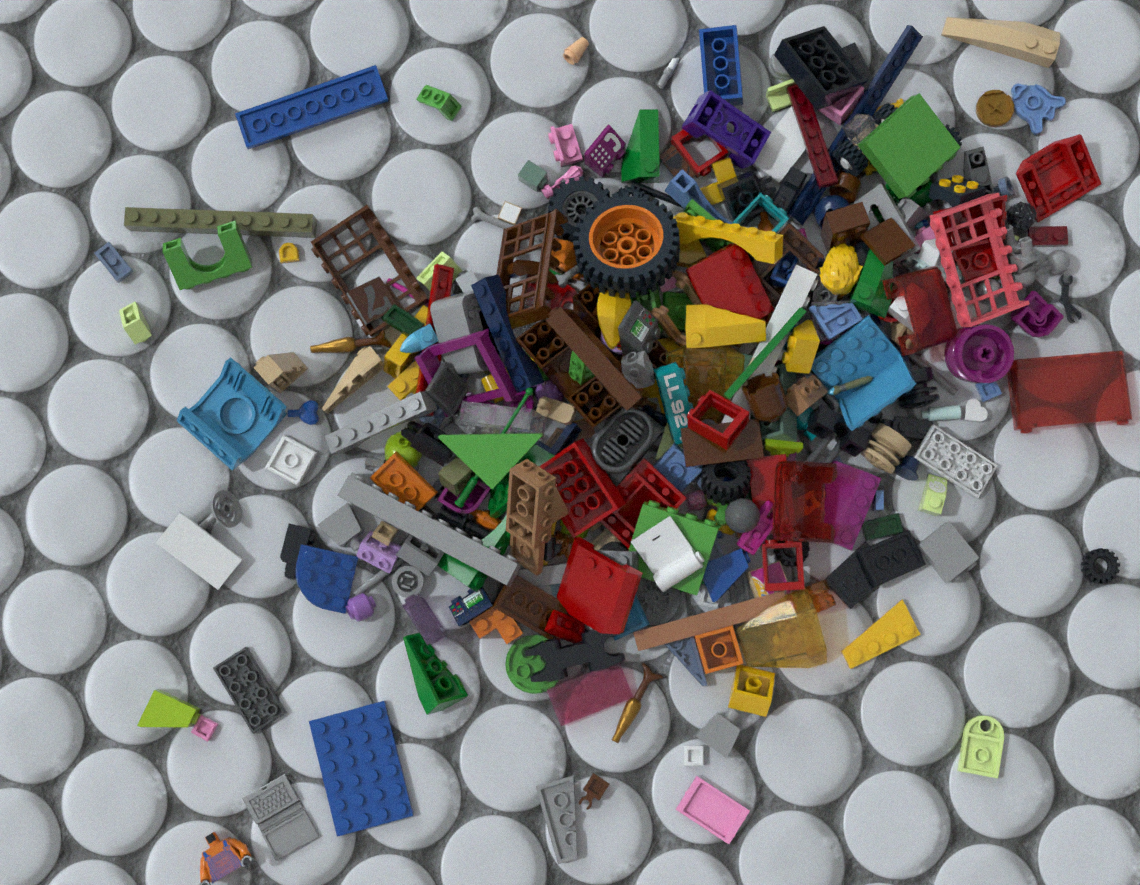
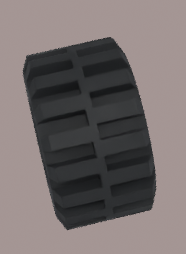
M746 460L704 465L701 477L703 494H707L706 498L708 500L712 499L713 503L717 504L719 502L723 506L730 504L736 499L746 498L750 488V466H748ZM727 476L734 480L725 482L719 480L718 478Z

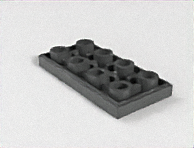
M244 647L213 667L252 734L287 713L248 647Z

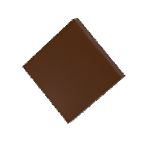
M892 217L864 232L860 237L884 266L913 250L916 246Z

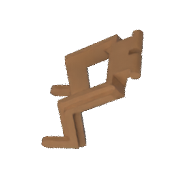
M677 270L675 272L672 271V277L676 279L675 286L683 289L693 304H702L688 275ZM661 305L660 308H653L652 311H649L658 320V323L672 341L705 360H711L715 353L724 359L722 362L725 365L729 366L738 352L732 346L740 348L742 345L687 348L686 336L680 333L667 315L669 312L668 308Z

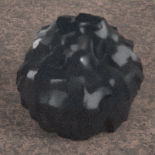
M1021 201L1010 207L1006 213L1008 225L1023 231H1027L1034 224L1037 217L1035 208L1030 203L1027 204Z

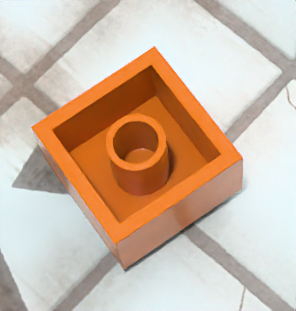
M733 625L694 636L704 674L744 664Z

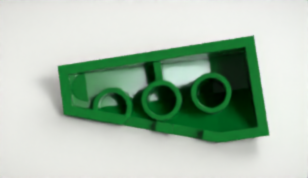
M869 249L849 303H853L856 308L885 318L892 301L893 261L884 266Z

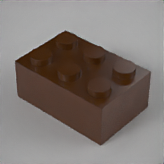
M863 202L825 213L821 238L827 254L831 248L840 244L854 247L859 241L864 243L860 237L864 232L868 231L870 220Z

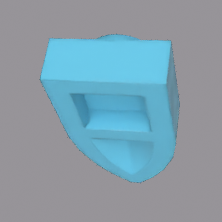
M428 324L409 335L402 343L400 351L415 353L438 342L437 335L432 326Z

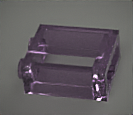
M412 594L404 600L406 602L402 605L427 645H433L448 635L423 596Z

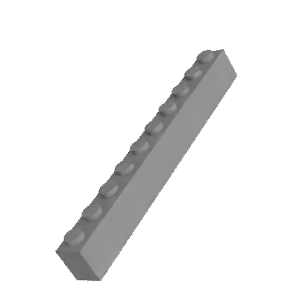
M348 475L337 496L506 586H511L521 567L517 564L518 560L508 554L506 557L500 555L499 549L491 545L489 548L483 546V541L474 536L471 540L465 536L466 532L457 527L455 531L448 527L449 523L442 519H439L438 522L431 519L432 514L424 510L421 513L416 511L415 505L407 501L404 504L399 502L398 496L390 492L388 495L382 493V488L375 484L371 486L365 484L366 480L358 475L355 478Z

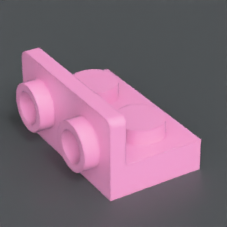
M569 124L559 128L550 127L551 133H548L550 143L554 144L556 148L553 151L556 162L560 161L562 167L583 161L573 125Z

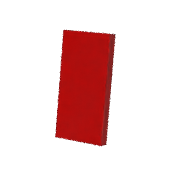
M786 454L747 460L748 466L751 469L750 486L752 501L757 505L759 512L762 505L768 500L773 503V506L767 514V518H769L770 513L776 506L782 508L781 515L768 535L795 532L796 524Z

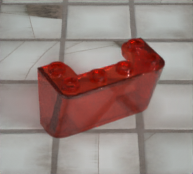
M929 266L883 280L887 300L904 296L913 327V334L898 337L903 356L926 350L956 338L957 328L943 276L938 267ZM892 282L898 286L897 293H893L890 289ZM907 339L913 342V348L908 349L905 342Z

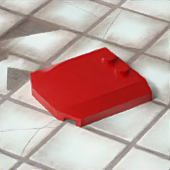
M577 537L574 539L557 599L569 615L597 632L621 634L624 632L643 573L628 564L623 566L594 550L595 545L581 537Z

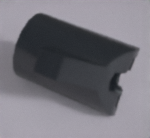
M551 535V539L545 543V561H549L557 556L562 549V544H556L555 535Z

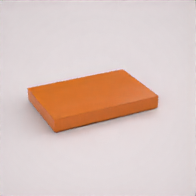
M397 451L370 477L377 486L383 489L382 491L386 495L390 492L399 497V502L404 504L407 501L415 505L416 511H419L437 493Z

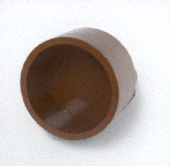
M840 169L836 174L838 184L830 187V194L840 195L847 199L849 203H854L862 188L860 181L865 169L856 177Z

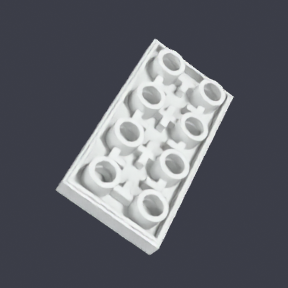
M792 106L773 129L753 164L754 167L765 175L772 176V180L780 184L790 167L794 166L806 150ZM818 120L820 128L822 129L825 124Z
M931 425L913 456L920 463L975 498L980 497L998 466L935 425Z
M182 512L177 515L156 542L217 590L242 560L240 556Z

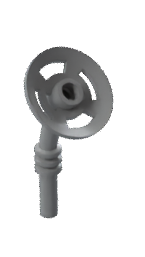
M226 490L215 493L211 501L212 513L199 526L205 530L215 520L227 528L237 526L242 518V509L235 495ZM224 497L231 501V506L226 501H223ZM235 511V518L233 521H231Z

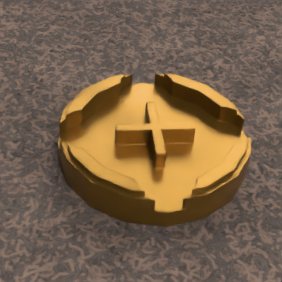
M1001 90L985 92L976 104L978 119L988 127L997 128L1005 125L1014 113L1012 98Z

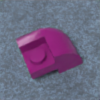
M1031 291L1024 299V301H1029V305L1013 310L1010 315L1011 319L1023 332L1038 338L1049 335L1064 318L1053 304H1048L1036 291Z
M478 480L465 501L463 508L455 504L461 493L456 496L447 488L443 490L437 501L455 512L461 514L470 513L481 505L491 488Z

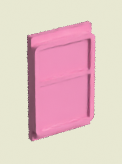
M698 776L695 777L676 807L677 811L727 844H730L750 810Z

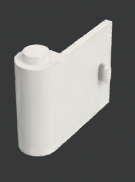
M671 516L631 541L653 573L656 584L663 592L702 568V562L705 561L699 551L695 552Z

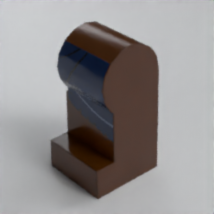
M516 260L506 266V273L512 279L519 277L530 278L538 275L540 262ZM537 280L530 282V284H537Z

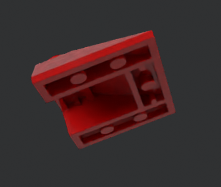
M1081 134L1054 141L1023 160L1016 172L1028 203L1035 208L1037 213L1036 222L1042 221L1101 185Z
M643 458L616 487L626 504L599 522L629 549L642 505L645 501H656L664 508L668 506L678 508L687 497L648 460Z

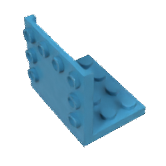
M869 315L817 353L811 370L829 390L834 386H839L861 377H873V380L865 385L834 395L838 400L845 422L851 431L863 426L866 420L878 415L881 409L893 404L899 396L911 391L914 385H916L903 355Z

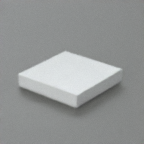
M283 435L265 468L300 486L318 453Z

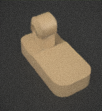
M543 396L539 399L536 413L541 417L570 425L576 416V409L572 405Z

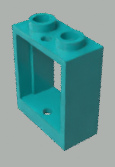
M760 193L732 222V224H740L758 204L779 222L772 230L776 234L787 223L789 218L782 208H777L773 204V200L769 196Z

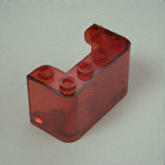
M782 461L777 463L775 467L773 536L775 540L834 543L836 531L832 524L824 523V506L826 497L825 484H831L837 478V464L808 461Z

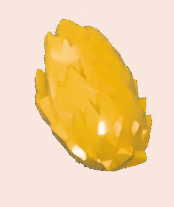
M840 244L831 248L825 258L823 267L820 268L821 274L819 276L821 283L834 295L851 292L860 277L863 266L859 265L854 247Z

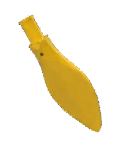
M606 290L605 294L600 292L598 297L597 316L606 344L612 350L620 342L618 327L631 307V299L629 293H626L625 298H620L617 292L615 297L609 296V291Z

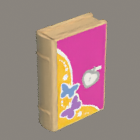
M780 561L768 564L769 583L788 582ZM762 567L746 572L748 584H750L754 598L780 592L764 591ZM784 590L789 610L762 617L763 622L798 610L791 590Z

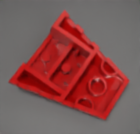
M1007 195L991 200L993 208H1000L1002 211V215L996 217L999 227H1005ZM980 204L969 208L972 219L983 216ZM949 208L934 211L933 214L939 213ZM964 210L953 213L956 225L967 222ZM949 216L943 217L945 229L950 228ZM984 220L973 223L977 237L987 234ZM969 226L957 229L961 243L972 239ZM953 231L946 233L950 247L957 245ZM1005 235L1001 236V237H1002L1003 244H1004ZM989 237L952 252L965 282L998 270Z

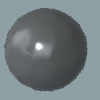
M736 499L725 510L726 524L735 532L748 533L759 523V509L749 499Z

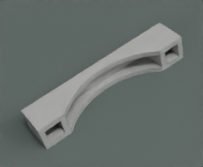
M418 392L326 435L325 438L331 454L344 453L358 447L364 441L383 431L437 410L433 399L426 392Z

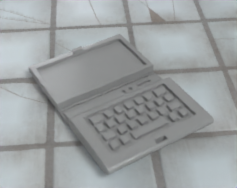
M286 774L242 798L276 861L319 837Z

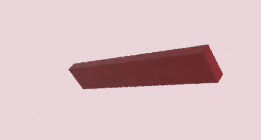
M797 84L788 86L786 91L818 187L821 189L838 184V179L813 105Z

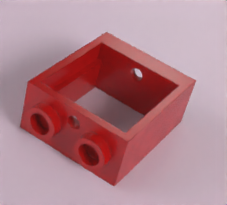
M681 130L671 137V144L677 148L695 172L696 178L700 176L705 177L712 171L713 163L727 158V149L709 137L719 153L701 166H698L682 145L693 136L685 130Z
M709 390L706 395L700 397L698 405L688 412V428L727 450L749 423L750 412ZM710 407L734 419L723 434L700 421Z
M797 538L785 539V543H777V539L765 540V544H761L764 591L805 589L802 542H797ZM795 547L798 581L769 583L767 549Z

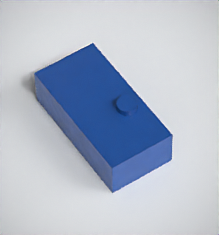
M737 25L699 29L704 93L711 90L733 106L743 105Z

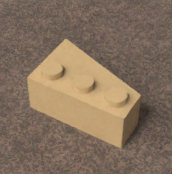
M294 352L263 356L256 362L254 367L260 376L280 394L309 369Z

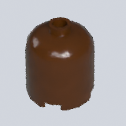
M773 372L772 376H765V373L748 379V385H743L742 391L754 418L759 421H777L787 409V400L779 375Z

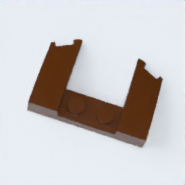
M790 222L778 233L783 235V256L775 264L755 259L751 262L772 306L778 304L781 294L764 277L789 251L817 275L820 271L816 269L819 257L824 259V255Z

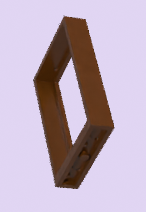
M555 307L548 314L549 318L546 320L548 324L626 411L638 408L650 397L643 388H636L625 378L622 373L621 363L572 309Z

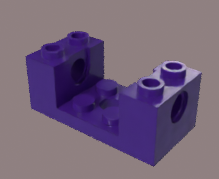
M711 90L698 97L681 127L695 138L706 134L731 152L728 158H731L732 163L740 169L755 163L771 134L769 130ZM728 123L733 124V133L727 130Z

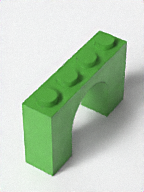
M236 220L217 226L218 237L225 254L220 261L212 265H201L193 261L188 255L181 238L163 243V254L179 290L192 289L196 285L208 284L215 279L227 278L233 273L245 272L252 268V259Z

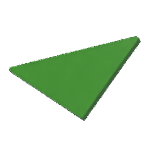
M441 434L438 438L491 489H494L510 472V468L514 467L543 434Z

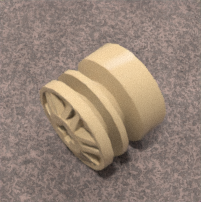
M878 423L871 432V436L876 442L868 439L866 449L861 452V455L876 468L892 474L895 471L894 466L900 464L896 456L905 457L912 446L897 431L885 424Z

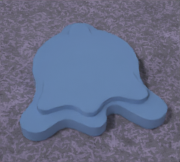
M1017 83L1011 88L1014 111L1022 120L1029 124L1034 135L1042 132V119L1052 121L1055 116V110L1062 108L1066 103L1064 97L1053 96L1044 87L1037 84L1027 86Z

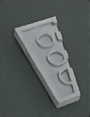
M574 775L536 786L558 864L577 859Z

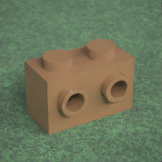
M811 375L809 378L804 376L786 390L788 394L785 397L788 407L799 416L828 393V391L823 387L820 380Z

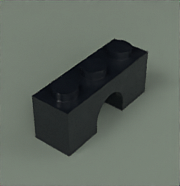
M823 404L811 412L806 430L821 439H824L831 432L836 433L840 440L839 449L853 457H856L866 449L870 432L862 426L851 431L843 415Z

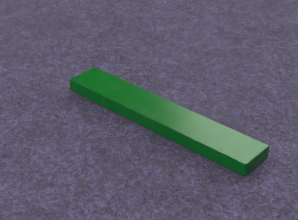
M801 307L793 314L723 395L724 398L729 401L803 318L807 311Z

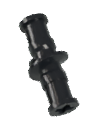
M442 505L436 516V520L442 519L449 523L451 527H457L466 532V534H469V536H474L480 540L493 531V529L489 530L481 526V524L474 522L475 517L469 520L470 513L463 517L462 514L448 509L445 505Z

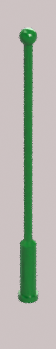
M532 388L526 389L525 396L501 434H506L529 395L533 394ZM476 474L474 477H471L458 500L455 501L457 506L463 508L465 501L478 482Z

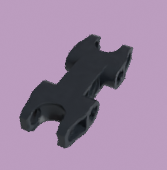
M590 629L581 632V642L561 646L560 638H552L525 648V656L540 655L545 659L546 663L541 671L530 675L531 682H552L568 677L567 668L588 663L589 671H597L624 661L625 656L623 653L609 654L604 650L605 641L618 634H603Z

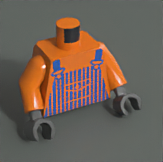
M216 832L206 836L205 839L210 848L202 852L200 859L201 883L199 885H211L210 882L213 884L241 866L249 870V862L254 865L257 862L251 857L247 845L230 837L220 841Z

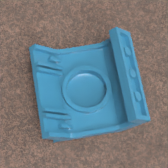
M230 357L225 361L218 379L201 399L188 409L185 406L180 410L177 422L233 471L254 454L287 415L285 412L287 406Z

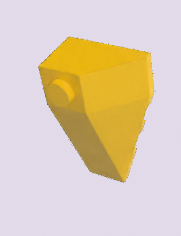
M708 304L686 305L685 329L687 348L766 341V321L736 314Z

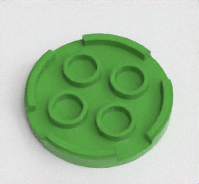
M525 636L516 641L507 653L505 662L507 675L514 686L523 692L532 694L542 693L551 689L559 681L531 682L530 675L541 671L546 663L545 659L540 655L525 656L524 649L540 641L548 640L544 636Z

